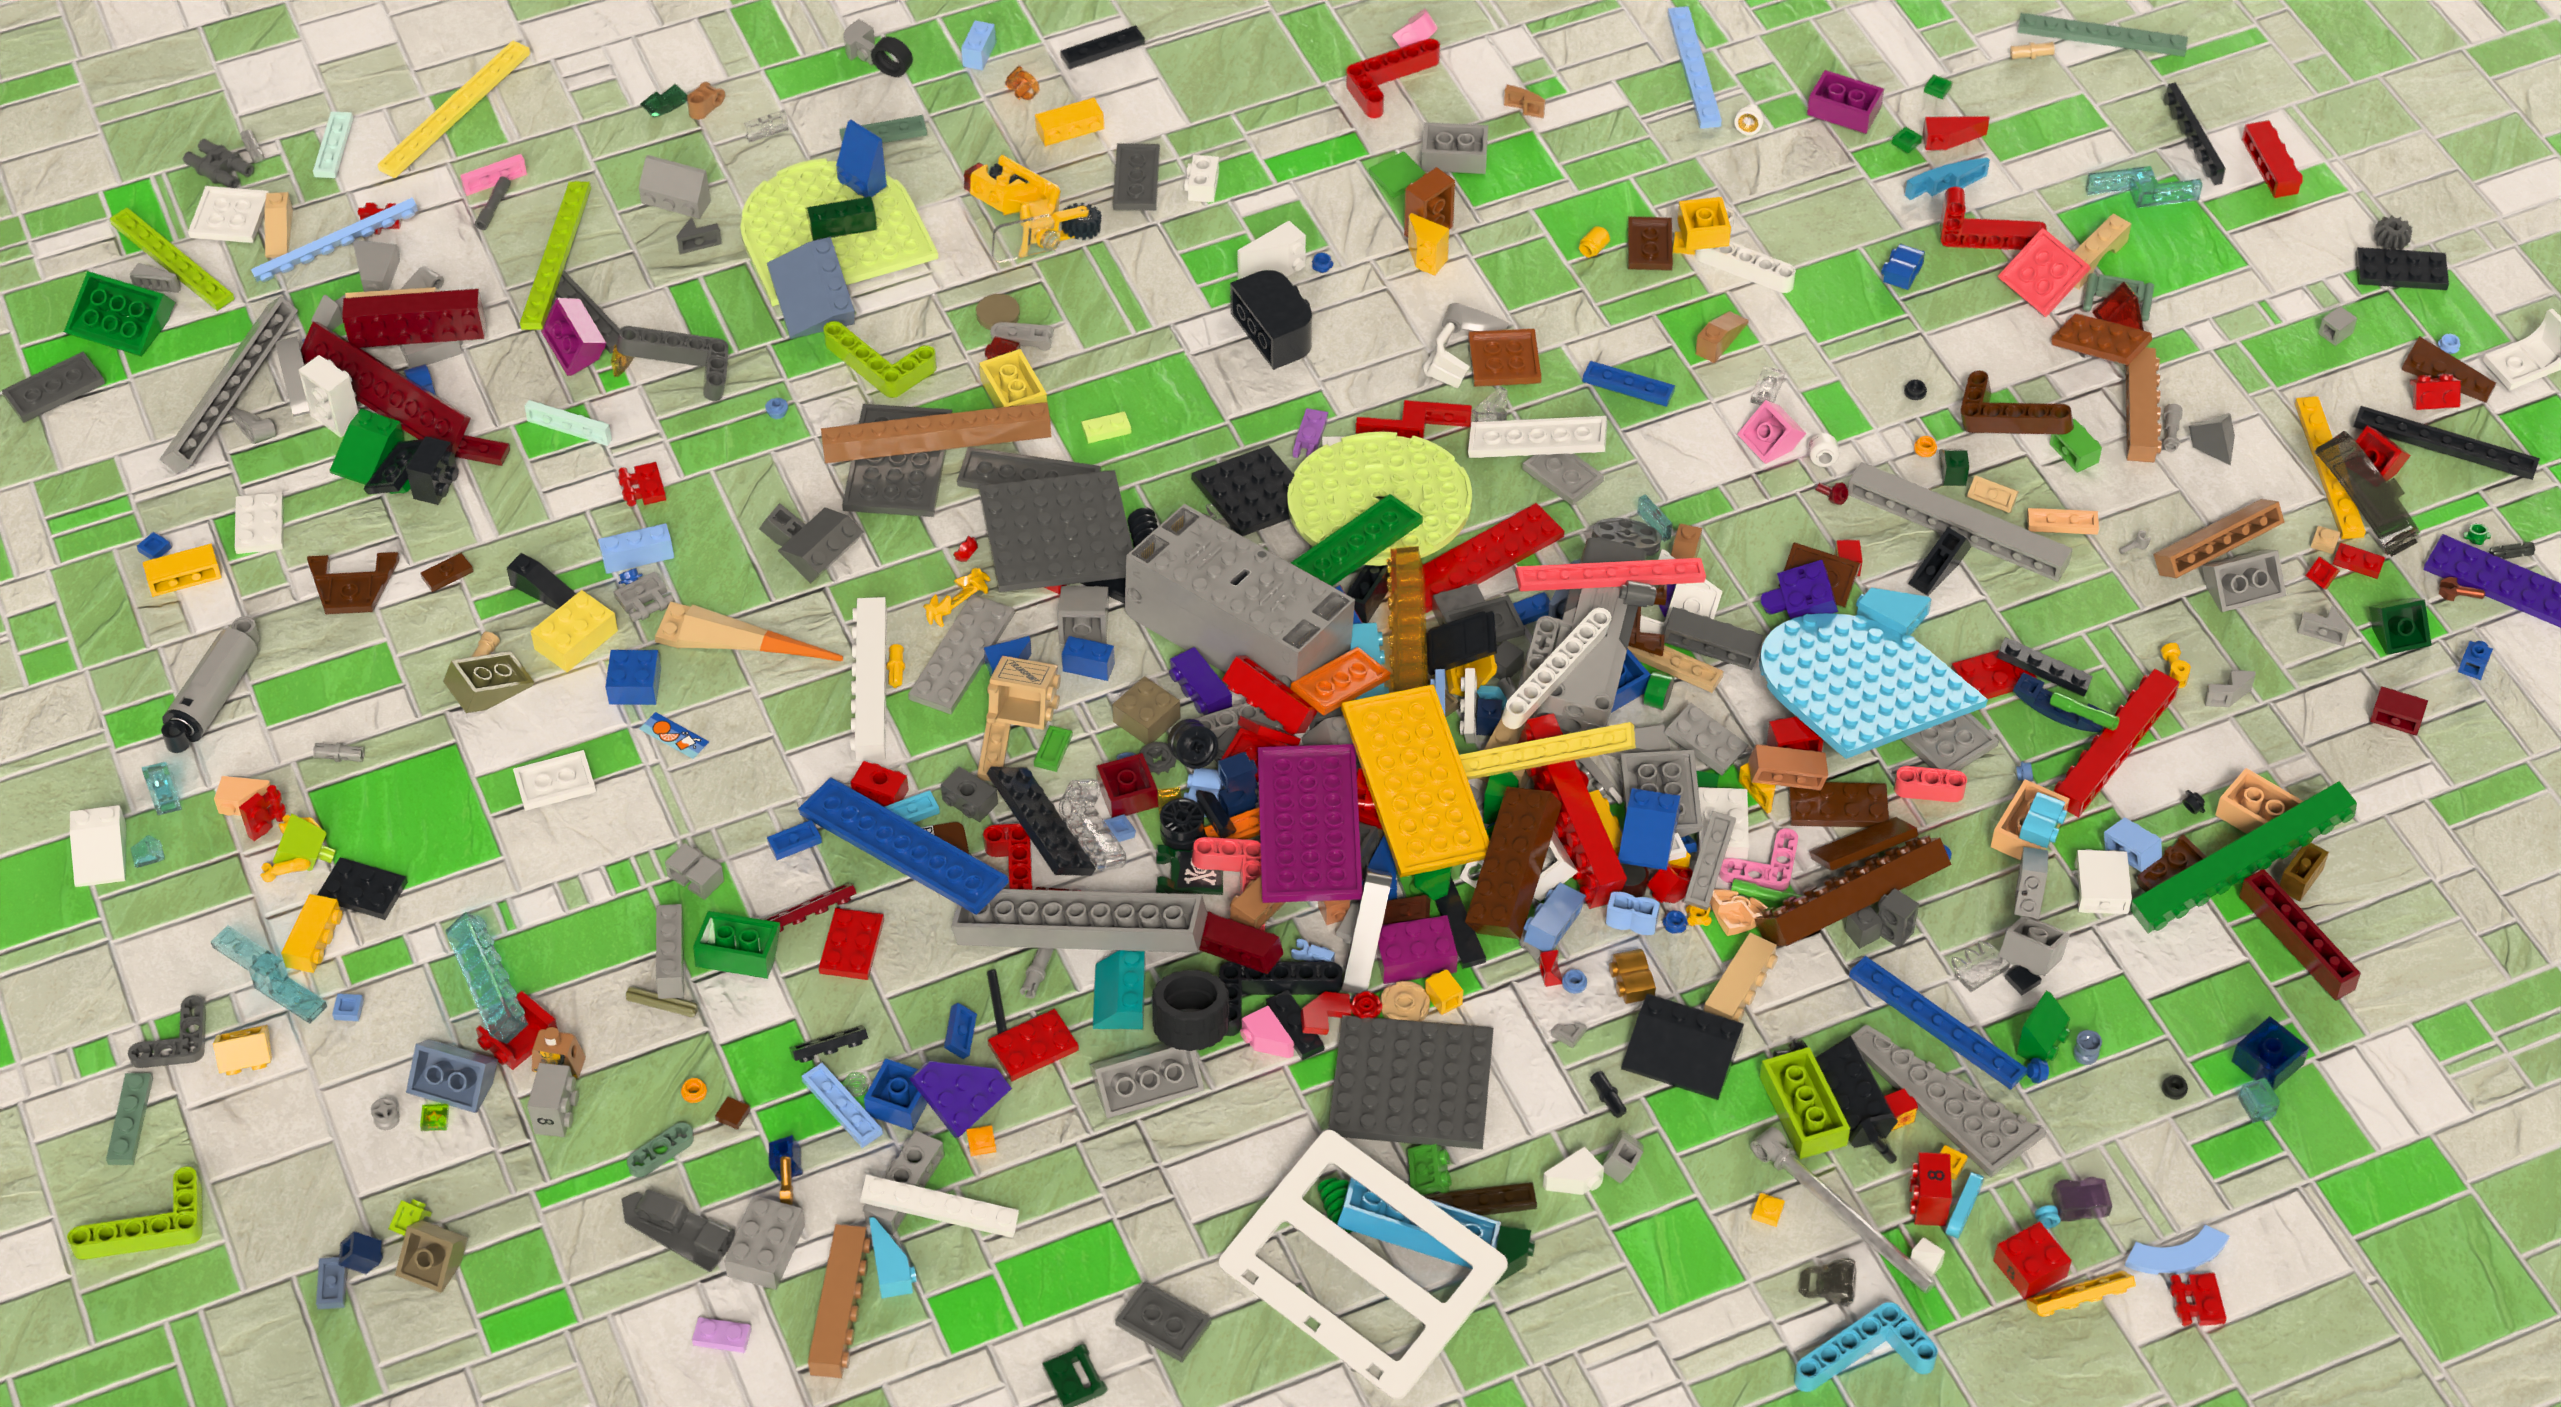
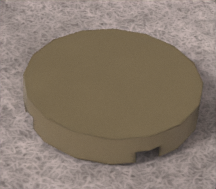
M989 295L979 301L976 307V316L979 324L989 330L996 323H1017L1019 320V304L1016 299L1009 295Z

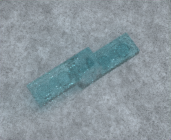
M2151 166L2089 173L2085 190L2087 195L2129 190L2136 208L2197 201L2200 198L2203 184L2200 179L2158 184Z
M229 925L211 941L212 948L249 971L256 990L309 1024L327 1008L326 1001L288 977L282 959Z

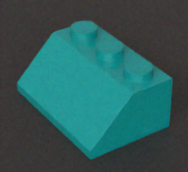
M1119 950L1096 964L1093 1029H1143L1146 972L1145 951Z

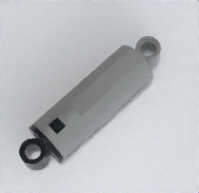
M247 616L239 617L233 621L232 628L223 629L218 634L163 715L164 725L161 732L168 751L181 753L189 747L190 742H197L201 739L258 653L256 645L260 639L253 618Z

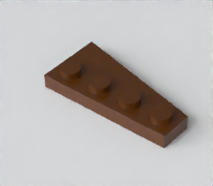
M2420 336L2402 367V371L2415 376L2429 375L2431 378H2439L2440 374H2453L2454 378L2461 380L2462 394L2485 403L2489 400L2496 386L2495 381Z

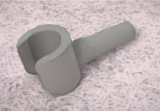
M2140 531L2136 540L2120 548L2119 552L2123 554L2133 548L2146 549L2151 537L2144 539L2146 531Z

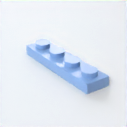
M820 1063L801 1076L802 1082L861 1148L883 1135L882 1128L823 1063Z

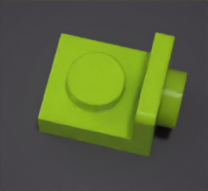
M412 1199L410 1203L401 1200L388 1229L405 1236L407 1226L422 1221L425 1216L431 1217L432 1212L425 1210L427 1204Z

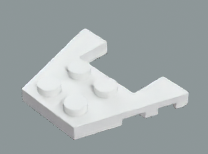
M1663 549L1658 560L1675 559ZM1706 579L1704 583L1676 584L1665 622L1641 615L1640 632L1664 634L1673 607L1714 619L1723 591Z

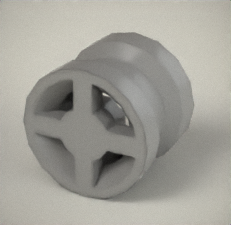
M380 1098L372 1104L371 1114L377 1128L380 1130H390L399 1123L400 1116L396 1103L392 1099Z

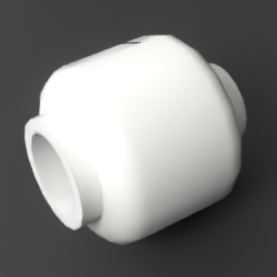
M1822 433L1810 440L1808 446L1810 459L1815 465L1829 467L1838 460V443L1832 435Z

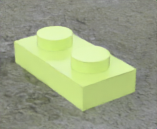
M1125 411L1081 421L1088 443L1131 434V426Z

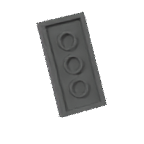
M1117 143L1113 210L1156 211L1160 144Z
M81 352L1 391L21 421L25 423L104 385L105 382L85 353Z

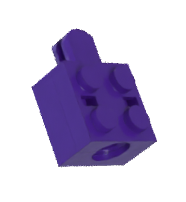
M1823 560L1777 573L1781 588L1765 592L1761 596V604L1769 615L1787 610L1790 619L1805 614L1838 612Z

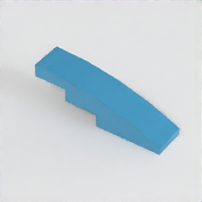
M1988 158L1965 160L1921 173L1907 180L1905 196L1912 200L1925 192H1928L1933 197L1951 187L1963 189L1987 176L1990 160Z

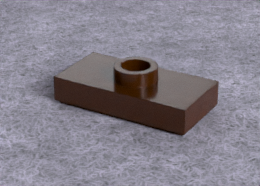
M461 552L420 574L429 589L434 592L474 571Z

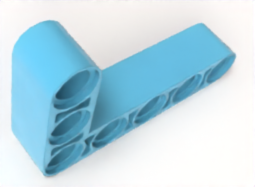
M1886 1302L1800 1359L1796 1366L1794 1383L1799 1390L1810 1392L1885 1341L1893 1347L1915 1372L1928 1374L1934 1369L1938 1350L1931 1339L1897 1304ZM1844 1345H1849L1853 1348H1846ZM1920 1356H1927L1928 1359H1924ZM1824 1359H1829L1832 1362H1826ZM1803 1373H1809L1812 1376H1805Z

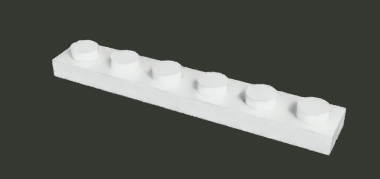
M870 1175L865 1177L860 1198L861 1203L1013 1238L1019 1213V1210Z

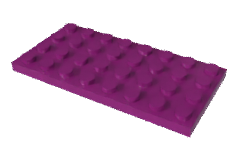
M1354 744L1258 747L1262 903L1362 900L1356 752Z

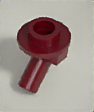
M1819 482L1816 491L1828 496V500L1836 505L1844 504L1849 495L1848 489L1843 482L1836 483L1833 488Z

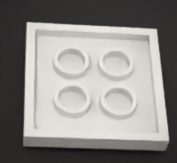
M205 186L188 230L189 237L253 243L265 213L266 193H269V191Z

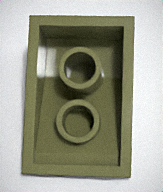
M511 651L452 660L443 680L466 713L487 710L532 687L535 683Z

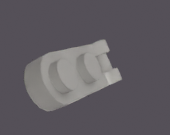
M1007 322L996 323L990 329L991 339L996 344L1006 343L1016 346L1038 347L1041 350H1049L1051 348L1052 341L1050 338L1053 337L1054 332L1053 328L1048 325Z

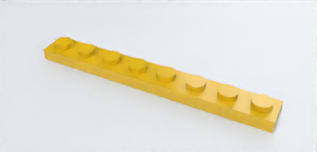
M2319 397L2296 398L2295 407L2338 531L2341 532L2340 537L2341 539L2364 538L2366 531Z

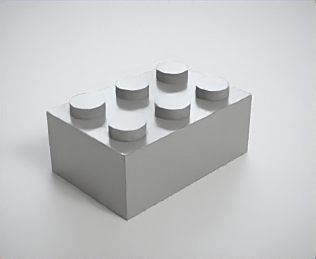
M1424 122L1421 169L1431 171L1437 167L1443 172L1486 174L1488 125Z
M753 1195L724 1259L727 1277L777 1290L805 1227L803 1209Z

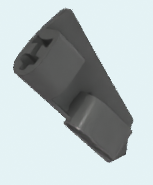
M646 1190L644 1194L636 1192L622 1198L624 1221L627 1225L708 1272H711L719 1264L735 1237L734 1229L691 1213L681 1202L655 1191Z

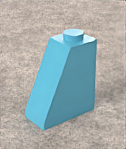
M1871 587L1865 595L1861 594L1856 602L1858 607L1857 615L1877 621L1902 635L1911 636L1928 616L1932 599L1927 596Z

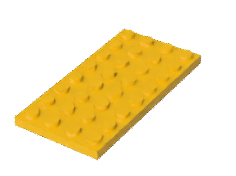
M1434 684L1343 702L1341 710L1399 877L1484 860L1490 840Z

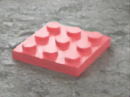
M2042 228L1997 277L2039 313L2047 317L2090 271L2091 267Z

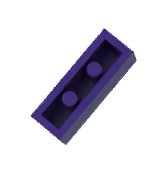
M1195 647L1170 659L1171 669L1169 674L1171 679L1179 683L1183 694L1187 698L1190 697L1194 702L1198 713L1207 715L1232 707V693Z

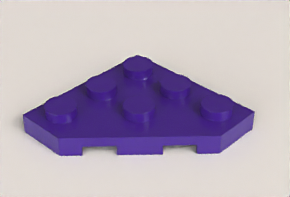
M933 1061L926 1062L909 1078L954 1138H959L966 1132V1129H969L1012 1089L998 1069Z

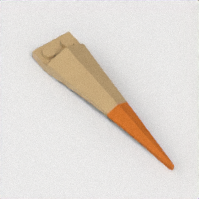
M671 601L655 635L656 643L675 648L764 651L843 661L842 655L696 605L690 607Z

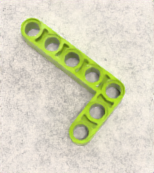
M830 321L824 325L826 347L887 397L895 398L933 374L937 369L935 349L931 346H920L892 365L840 322Z
M182 1167L174 1173L173 1212L82 1225L71 1229L67 1235V1241L73 1255L77 1259L86 1260L189 1245L199 1241L203 1233L202 1187L196 1171L191 1167Z

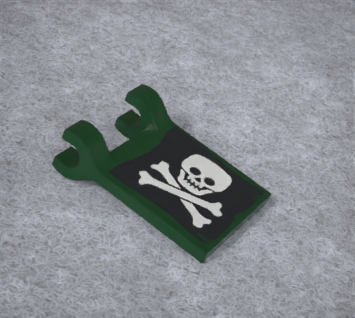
M1158 845L1156 863L1167 864L1171 862V879L1162 876L1157 877L1156 893L1223 895V870L1199 869L1192 863L1193 851L1174 850L1166 845Z

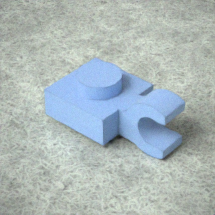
M1297 939V947L1302 950L1292 949L1291 957L1296 960L1335 962V952L1312 944L1309 947L1308 942L1303 939Z

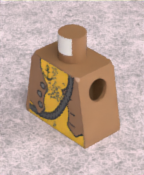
M554 1027L540 1030L532 1050V1072H537L539 1063L570 1066L572 1076L575 1079H579L586 1057L576 1037L573 1034L559 1032Z

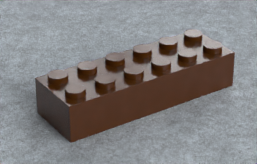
M1515 787L1506 788L1465 923L1477 934L1521 939L1562 805L1550 791Z

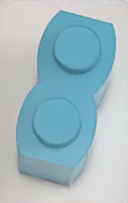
M2037 792L2022 825L2019 838L2044 848H2048L2050 842L2055 843L2060 830L2056 827L2058 823L2063 825L2068 812L2064 810L2066 802Z

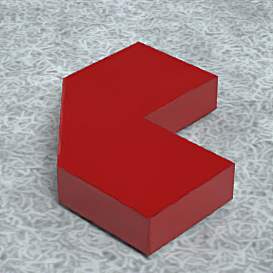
M1324 992L1304 1006L1301 1011L1302 1032L1327 1035L1329 1031L1328 1017L1342 1018V1015L1351 1016L1349 994Z

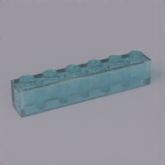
M465 912L445 932L489 1035L508 1044L528 1025L524 1016L525 1011L516 998L517 993L509 982V974L502 966L501 956L495 950L494 940L486 929V922L478 915L474 916Z

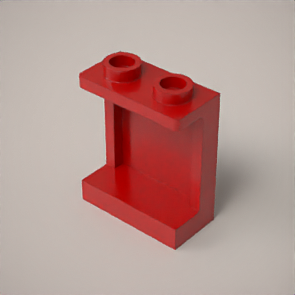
M523 991L514 996L516 1006L485 1030L481 1025L476 1028L477 1042L480 1047L485 1051L490 1050L501 1065L506 1064L512 1070L532 1055V1050L540 1030H546L550 1027L557 1028L555 1018Z

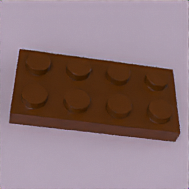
M1825 782L1821 790L1789 787L1791 826L1869 828L1889 820L1886 783Z

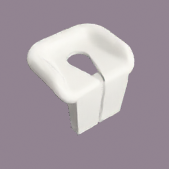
M1450 322L1446 324L1437 337L1436 347L1423 365V370L1427 377H1433L1458 389L1470 366L1444 350L1455 329V325Z

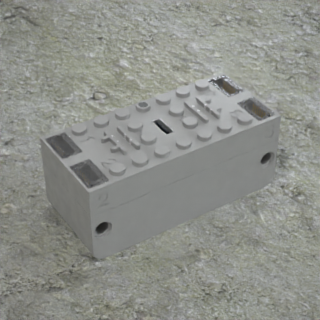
M1183 504L1126 555L1125 610L1130 618L1185 650L1195 647L1207 663L1225 673L1236 656L1246 655L1284 684L1291 687L1292 682L1350 651L1355 599L1186 504Z

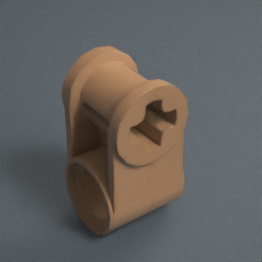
M707 81L701 83L697 89L687 96L689 116L695 120L704 119L710 112L722 104L725 98V91L721 88L716 89L712 87Z

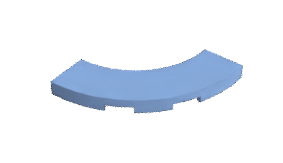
M2205 1225L2196 1237L2178 1246L2152 1247L2136 1242L2126 1260L2125 1267L2155 1275L2159 1273H2186L2195 1270L2196 1267L2207 1261H2212L2223 1250L2230 1236Z

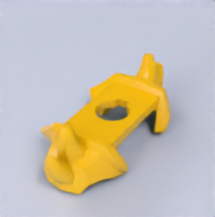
M977 567L972 569L970 575L954 580V583L963 588V590L953 598L947 595L938 603L937 595L932 596L929 604H924L923 606L926 610L929 624L932 625L934 619L940 627H943L942 617L951 614V610L976 591L982 590L985 594H988V587L984 580L989 582L991 580L990 577Z

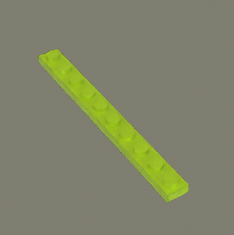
M574 181L569 182L520 320L521 330H543L591 191L590 182Z

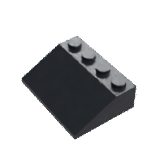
M1647 993L1621 1069L1719 1100L1742 1041L1744 1024Z

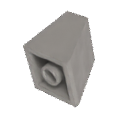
M1061 586L1058 606L1060 644H1066L1068 636L1107 644L1108 587Z

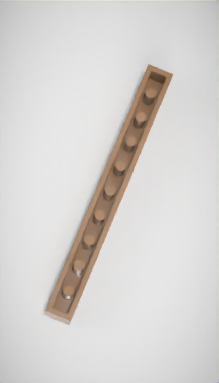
M1048 402L821 428L825 463L1049 438L1051 437V424Z

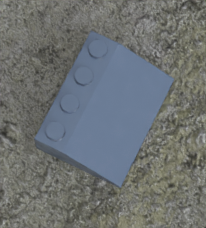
M831 237L808 242L767 263L790 339L823 332L824 325L830 321L840 322L844 326L855 324L854 307Z

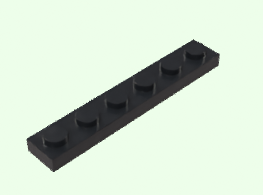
M2169 83L2164 94L2165 104L2169 106L2173 118L2179 123L2182 134H2185L2190 148H2193L2198 162L2202 163L2206 176L2210 177L2214 185L2222 184L2226 170L2224 164L2177 83Z

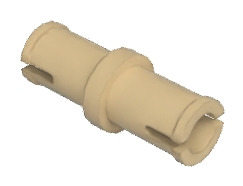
M2031 42L2029 45L2011 46V59L2027 57L2035 59L2037 56L2054 55V43L2035 44Z

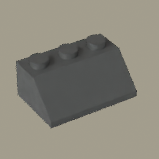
M825 507L786 542L778 552L811 584L860 538L864 531L848 515Z

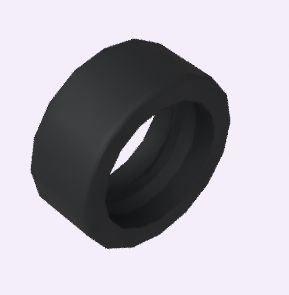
M882 37L871 51L872 62L876 68L891 77H901L913 62V56L909 48L902 41L894 37ZM884 51L895 56L899 63L890 59Z

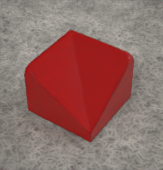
M1558 950L1541 952L1539 969L1546 987L1562 984V976L1558 966Z

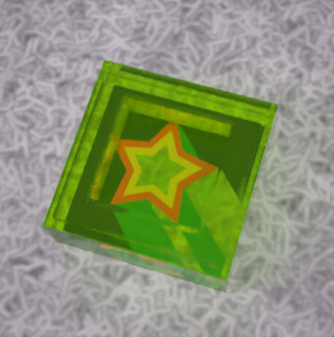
M448 1104L422 1105L421 1131L447 1130Z

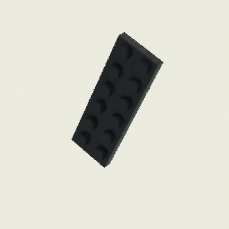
M990 767L986 774L1055 875L1092 876L1096 867L1079 844L1078 839L1072 834L1066 822L1061 818L1055 806L1050 802L1043 788L1039 786L1032 772L1024 767Z

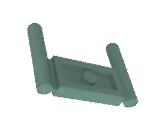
M2090 273L2087 280L2083 310L2085 312L2091 311L2094 293L2099 297L2135 303L2143 301L2140 318L2146 322L2150 317L2154 284H2144L2143 281L2101 274L2098 277L2096 274Z

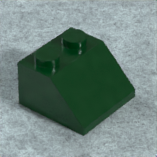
M2408 598L2369 606L2372 630L2385 654L2389 655L2432 646L2425 599Z

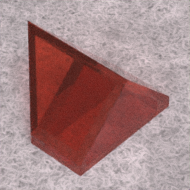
M2124 281L2092 312L2097 319L2144 331L2138 297Z

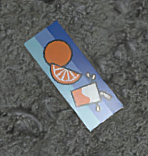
M657 712L639 728V730L692 759L709 743L706 739Z

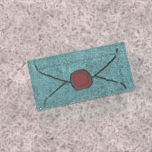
M1646 494L1639 497L1637 513L1648 525L1659 531L1664 542L1671 539L1673 523Z

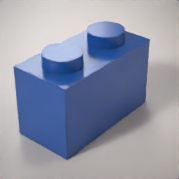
M1068 636L1062 651L1063 672L1108 681L1115 665L1114 645Z

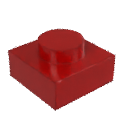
M2318 557L2305 576L2327 590L2340 570L2324 558Z

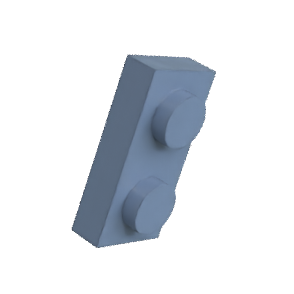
M339 1257L319 1258L316 1297L318 1310L345 1308L347 1268L338 1265Z

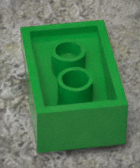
M360 409L348 425L331 465L330 473L366 485L395 445L405 440L400 421Z

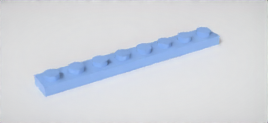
M1689 6L1668 8V18L1700 129L1721 127V116Z
M412 197L251 269L256 282L269 281L274 277L273 275L279 272L287 273L293 270L294 266L299 263L307 264L313 261L317 255H327L333 252L337 246L350 245L354 242L355 238L370 236L375 232L374 230L380 227L388 228L400 218L408 219L414 216L415 212L418 211L417 205Z

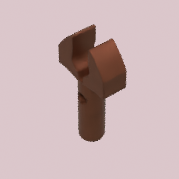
M2447 577L2440 582L2439 595L2446 600L2454 601L2458 595L2478 599L2485 597L2484 590L2460 586L2457 583V578Z

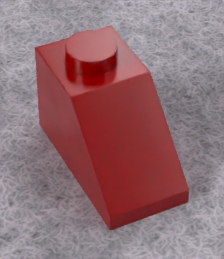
M1668 864L1667 870L1659 869L1647 886L1653 891L1652 896L1657 901L1675 904L1685 898L1693 871L1689 867Z

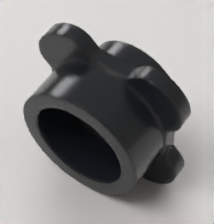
M2185 791L2187 796L2182 800L2184 806L2193 814H2197L2199 811L2204 813L2205 801L2202 796L2197 792Z

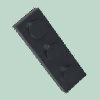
M1289 990L1266 999V1006L1270 1007L1294 1042V1049L1302 1060L1324 1051V1043L1318 1034L1302 1032V1010Z
M860 1025L789 1047L792 1058L802 1063L813 1060L816 1054L824 1053V1055L836 1053L839 1051L838 1048L848 1045L849 1048L863 1044L862 1040L868 1039L866 1029Z

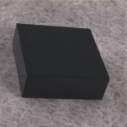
M2018 966L2008 972L2005 977L2021 996L2040 985L2042 980L2039 975L2031 973L2029 969Z

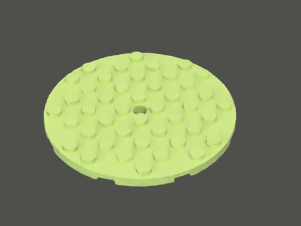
M1368 432L1343 437L1341 442L1331 446L1326 444L1310 454L1295 470L1294 478L1291 484L1289 483L1287 494L1288 511L1295 529L1305 541L1314 547L1379 502V499L1375 497L1382 496L1385 498L1391 494L1422 515L1423 523L1364 565L1404 564L1438 551L1461 532L1471 512L1472 488L1465 469L1460 467L1452 454L1437 444L1416 436H1412V438L1400 437L1395 432Z

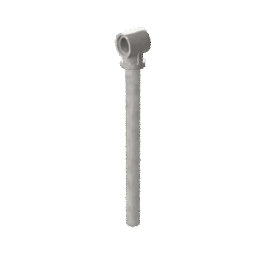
M1769 1127L1751 1142L1752 1152L1760 1161L1767 1163L1771 1160L1777 1170L1784 1168L1925 1294L1935 1286L1936 1282L1800 1163L1794 1157L1795 1150L1791 1147L1787 1148V1141L1778 1129Z

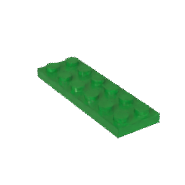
M1389 494L1292 561L1291 564L1328 585L1334 586L1423 523V516Z

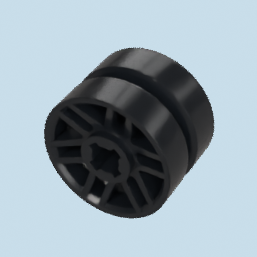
M1185 719L1178 722L1171 729L1168 736V747L1171 754L1183 765L1192 769H1200L1206 767L1215 759L1218 752V739L1214 732L1202 722L1195 719Z
M1178 798L1169 801L1163 806L1160 812V833L1164 845L1174 850L1191 851L1193 850L1194 842L1201 837H1205L1204 811L1197 802L1187 798Z

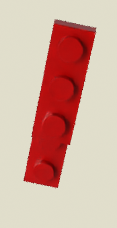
M1404 400L1402 420L1357 417L1356 434L1395 432L1400 437L1412 438V436L1424 439L1426 424L1471 427L1472 405Z

